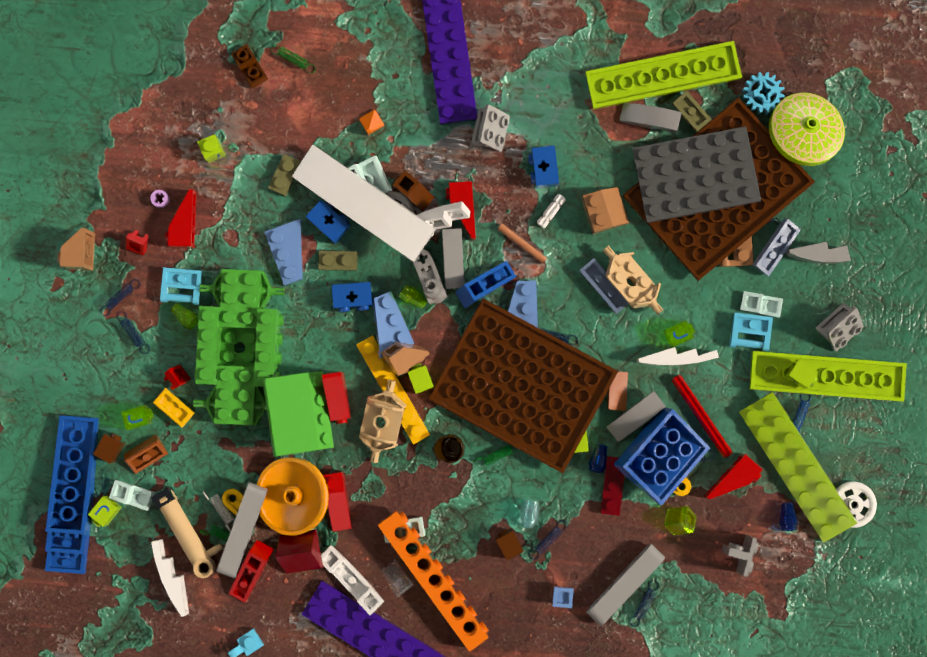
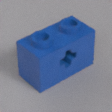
M555 145L532 148L531 154H528L529 165H533V172L530 173L531 184H535V189L558 186L559 177ZM541 163H544V166L547 167L544 172H542V168H539Z
M320 200L306 215V218L336 244L351 228L348 224L350 221L342 213L340 216L335 213L334 210L336 208L333 205ZM328 217L331 219L333 217L332 220L334 221V223L327 224L326 218Z
M371 282L332 285L333 308L338 309V312H349L350 308H357L358 311L369 310V306H373ZM351 293H354L355 296H358V298L354 299V302H351V300L348 299V297L351 296Z

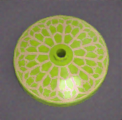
M795 93L787 96L776 106L769 120V133L774 146L785 158L799 165L817 166L826 163L838 153L844 142L845 127L840 113L828 100L816 94Z

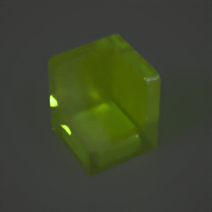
M688 506L670 508L667 510L664 525L673 535L694 533L697 516Z

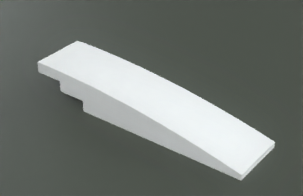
M314 145L311 146L292 175L297 181L412 261L416 260L436 230L406 207Z

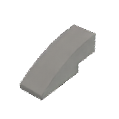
M623 103L619 121L652 130L659 129L676 133L682 112L649 105Z
M461 228L442 229L445 289L460 288L464 285Z
M827 242L789 249L785 252L786 256L815 264H838L851 261L848 246L828 249Z
M652 391L606 427L619 442L666 406L658 395Z

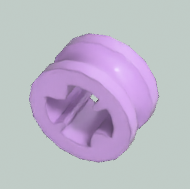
M155 190L151 194V202L156 207L163 208L168 205L169 196L163 190ZM162 194H163V195H164V197L162 198V199H163V202H162V203H160V202L156 203V200H157V197H156V196H157V195L162 196Z

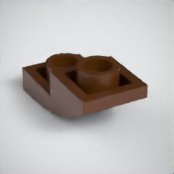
M247 44L231 53L252 89L268 80V77Z

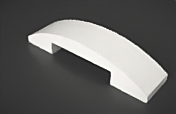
M332 545L321 555L323 566L345 586L369 615L384 602L370 583Z

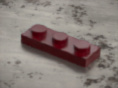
M606 456L601 514L620 516L624 474L614 465L619 457Z

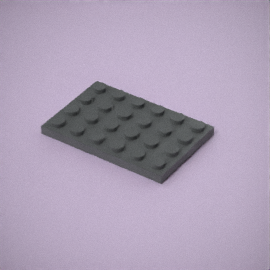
M746 126L632 148L646 223L761 202Z

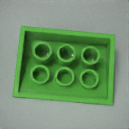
M323 371L263 379L274 457L334 448L329 410L322 380Z

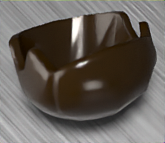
M447 434L441 436L435 442L434 453L438 460L454 463L459 461L464 455L465 445L460 437L454 434Z

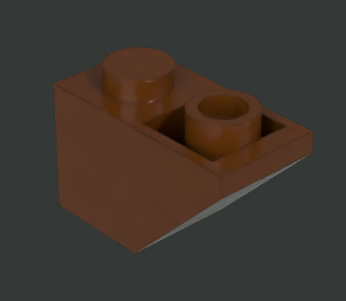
M406 170L392 184L396 191L422 212L435 198Z

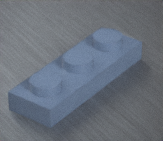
M784 218L752 265L765 276H770L801 229L789 219Z
M594 258L579 270L615 314L629 304L606 278L605 270Z

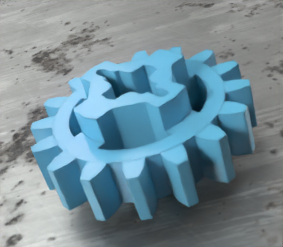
M759 72L757 78L752 75L750 77L751 81L747 80L745 82L747 87H744L742 92L746 94L742 99L748 100L745 105L752 106L750 111L758 109V114L762 110H764L765 114H768L770 109L773 111L776 105L780 103L779 99L784 98V94L780 93L784 90V87H779L782 81L778 80L776 82V75L770 78L769 72H766L764 76ZM756 83V90L751 91L752 86ZM761 90H762L763 93L766 92V96H765V97H764V94H760V91H761ZM775 95L773 102L770 103V97Z

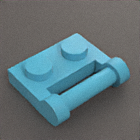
M163 267L160 301L166 303L168 301L193 303V305H200L201 293L199 289L201 288L199 286L202 284L203 271ZM168 288L190 289L194 291L193 295L168 293Z
M733 313L729 347L736 348V346H742L768 352L773 317ZM738 333L763 336V341L739 339Z

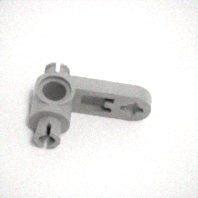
M422 249L413 263L429 304H438L447 298V294L431 254L427 250ZM422 255L424 256V258L428 257L427 259H425L426 263L424 264L418 262L420 260V256Z

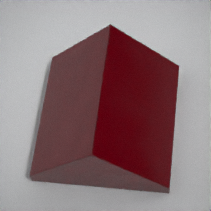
M316 529L299 535H280L275 558L286 574L323 568Z

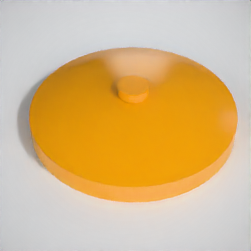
M287 457L272 462L261 473L257 485L268 490L259 514L271 529L283 535L293 536L306 533L320 523L328 506V488L323 475L317 467L305 459Z

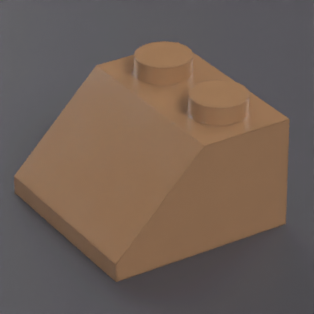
M618 187L603 189L582 196L581 200L592 235L629 224Z
M81 228L65 242L57 256L60 267L69 270L93 271L95 233Z

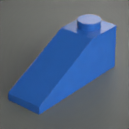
M505 261L464 284L455 293L464 308L517 276L508 262Z

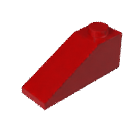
M472 181L450 182L449 188H446V200L450 199V204L463 202L470 210V218L459 220L471 240L476 241Z
M193 189L188 190L168 227V232L165 233V242L171 248L194 249L197 192Z
M742 453L708 490L704 497L710 500L749 485L752 482L755 483L762 476L760 473L763 469L748 455Z
M344 471L324 474L323 477L328 488V510L333 532L352 529Z
M259 540L255 542L243 562L229 591V595L246 603L274 550L273 548Z

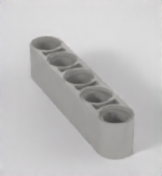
M249 482L217 569L218 573L236 578L267 494V488Z
M652 544L646 546L594 601L586 613L599 626H602L663 562L665 556Z

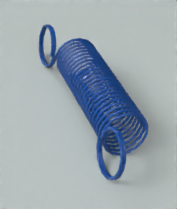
M804 401L798 407V412L794 416L796 418L793 420V423L799 429V432L807 414L806 409L810 406L808 401Z

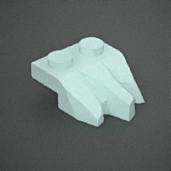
M373 156L348 168L385 194L392 191L377 156Z

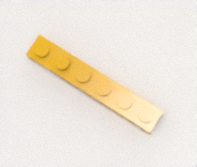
M372 335L358 343L356 346L382 391L386 390L388 379L396 381L393 392L407 405L404 408L401 424L413 445L429 436L430 433L397 376L390 370L384 357L379 359V347L374 336Z

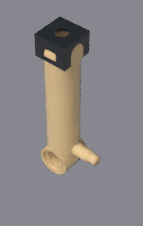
M168 487L151 497L157 509L161 510L191 562L194 574L199 578H206L213 574L216 564L210 557L219 553L223 549L222 545L218 544L206 551L177 501L178 497L172 487ZM202 562L208 564V572L201 570L200 565Z

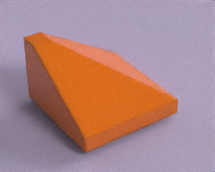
M375 109L359 118L368 135L385 126Z

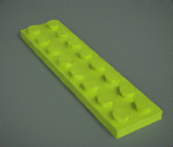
M734 41L585 72L593 110L742 78Z
M752 351L749 389L904 402L907 363ZM800 359L819 372L816 376L818 380L813 387L804 389L785 377L794 360Z
M773 391L739 411L823 543L857 524L856 519Z

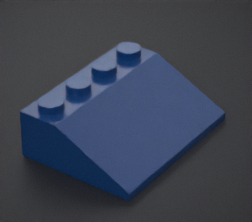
M663 408L617 459L614 465L631 482L662 506L710 447L673 409Z

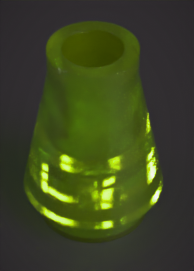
M407 284L398 296L402 299V302L419 307L420 309H423L428 301L412 285L409 286Z
M179 303L172 306L170 311L175 315L183 328L191 330L197 325L198 317L196 313Z

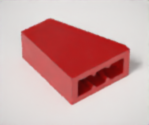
M343 372L322 375L330 420L336 421V424L347 423V419L351 418L345 375Z

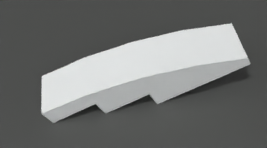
M457 202L425 211L417 216L433 228L442 229L451 227L452 220L470 218V210L463 202Z
M674 347L636 359V361L640 364L657 366L684 365L719 358L717 350L699 356L696 349L677 354Z
M163 539L154 540L151 544L161 581L181 617L189 614L184 575L176 576L173 557H165Z

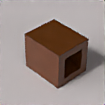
M116 433L104 434L93 455L110 464L115 463L126 442L122 441V437Z
M504 529L498 533L499 537L495 539L506 560L524 552L513 530Z

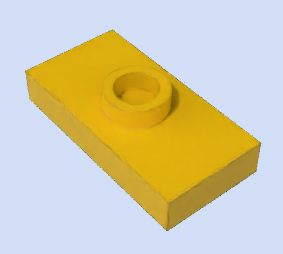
M167 388L153 401L160 410L181 428L195 414L194 411Z

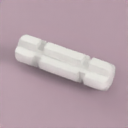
M557 194L554 202L550 203L543 216L538 219L537 224L545 228L549 220L560 209L559 206H562L566 199L562 195Z

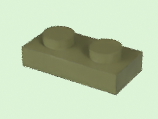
M688 91L672 103V106L677 111L682 112L681 116L696 133L712 120Z
M284 154L268 189L286 197L295 179L292 175L301 161Z
M319 251L318 270L357 271L358 252Z

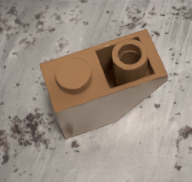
M395 342L382 351L381 354L390 370L400 376L408 372L409 368L416 363L422 362L429 355V352L419 345Z

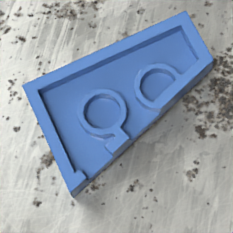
M301 219L265 231L284 286L302 280Z
M536 280L517 281L508 312L538 327Z
M390 291L374 298L372 301L377 329L376 338L379 347L378 356L380 359L383 358L381 352L395 342L414 344V341L392 292Z

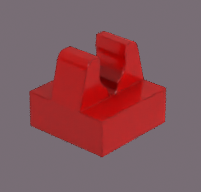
M138 230L128 233L126 249L144 256L147 251L148 234H145L142 238L139 236Z
M180 364L168 369L164 373V380H169L172 383L171 390L191 380Z

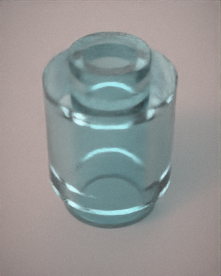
M524 500L523 504H521L519 523H522V527L533 529L534 525H538L540 513L538 501Z

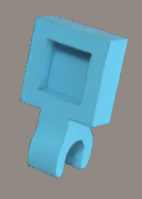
M253 628L237 639L240 645L230 650L228 654L230 657H237L242 652H245L248 656L262 647L264 643Z

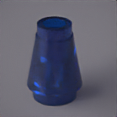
M596 444L587 464L589 465L588 470L603 474L607 464V446Z
M781 503L779 522L781 531H796L799 524L793 503Z

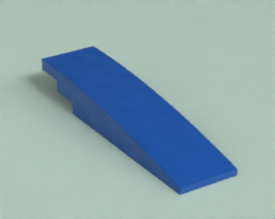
M61 415L59 417L45 530L47 532L45 571L86 573L91 517L88 514L93 506L97 457L93 454L98 442V418Z

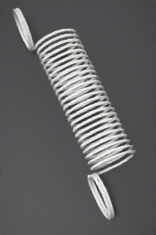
M213 496L215 500H218L219 511L224 513V520L229 523L231 520L233 521L234 519L230 517L232 514L221 503L222 499ZM226 523L225 526H226L227 529L231 532L230 528L228 527V525H227V523Z

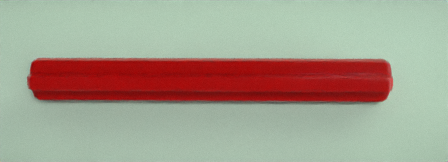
M681 375L675 376L672 379L673 384L724 458L730 456L732 450Z

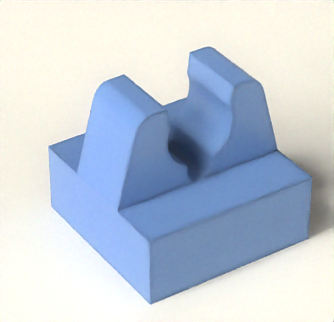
M554 586L552 606L572 608L573 588Z

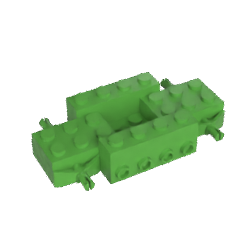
M222 269L213 284H200L199 286L200 288H207L199 289L200 293L208 292L213 294L219 307L199 306L195 384L215 386L207 399H194L193 403L201 404H193V407L207 409L214 424L258 425L265 411H267L266 400L260 388L264 387L263 379L281 376V372H278V364L281 365L282 353H279V345L283 343V334H280V326H283L284 315H281V311L277 309L265 308L271 296H284V292L277 291H285V288L272 287L264 271ZM239 342L245 345V351L242 353H238L235 350V346Z

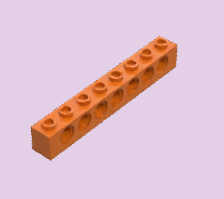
M395 510L380 521L378 527L470 652L488 639V628L483 622L479 623L475 618L477 613L473 607H467L464 603L466 598L460 590L456 591L452 585L455 583L448 574L446 576L441 571L443 566L438 559L433 560L430 556L432 551L426 543L422 545L419 541V533L414 527L412 529L407 524L409 520L403 511L399 513L398 510ZM403 527L406 530V534L403 537L397 536L395 534L396 528ZM409 543H414L417 545V550L409 552L406 546ZM420 559H426L429 562L426 568L418 566L417 563ZM431 575H438L440 581L436 584L429 581ZM448 590L451 592V597L443 599L440 596L441 592ZM455 606H460L463 611L461 614L455 615L452 613V609ZM466 622L474 624V628L469 631L465 630L463 626Z

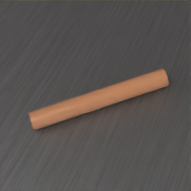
M504 224L499 226L498 230L539 262L543 264L546 261L547 257Z

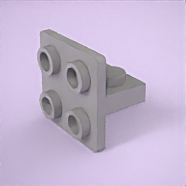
M485 105V108H479L478 118L476 119L471 145L492 148L502 152L510 116L491 105Z
M843 303L816 327V331L830 342L834 351H838L854 335H858L864 326L858 309L855 306L850 308Z
M745 535L743 546L729 542V546L723 544L721 551L728 556L739 558L736 572L746 577L748 573L752 572L754 564L752 557L758 550L757 538L750 535Z

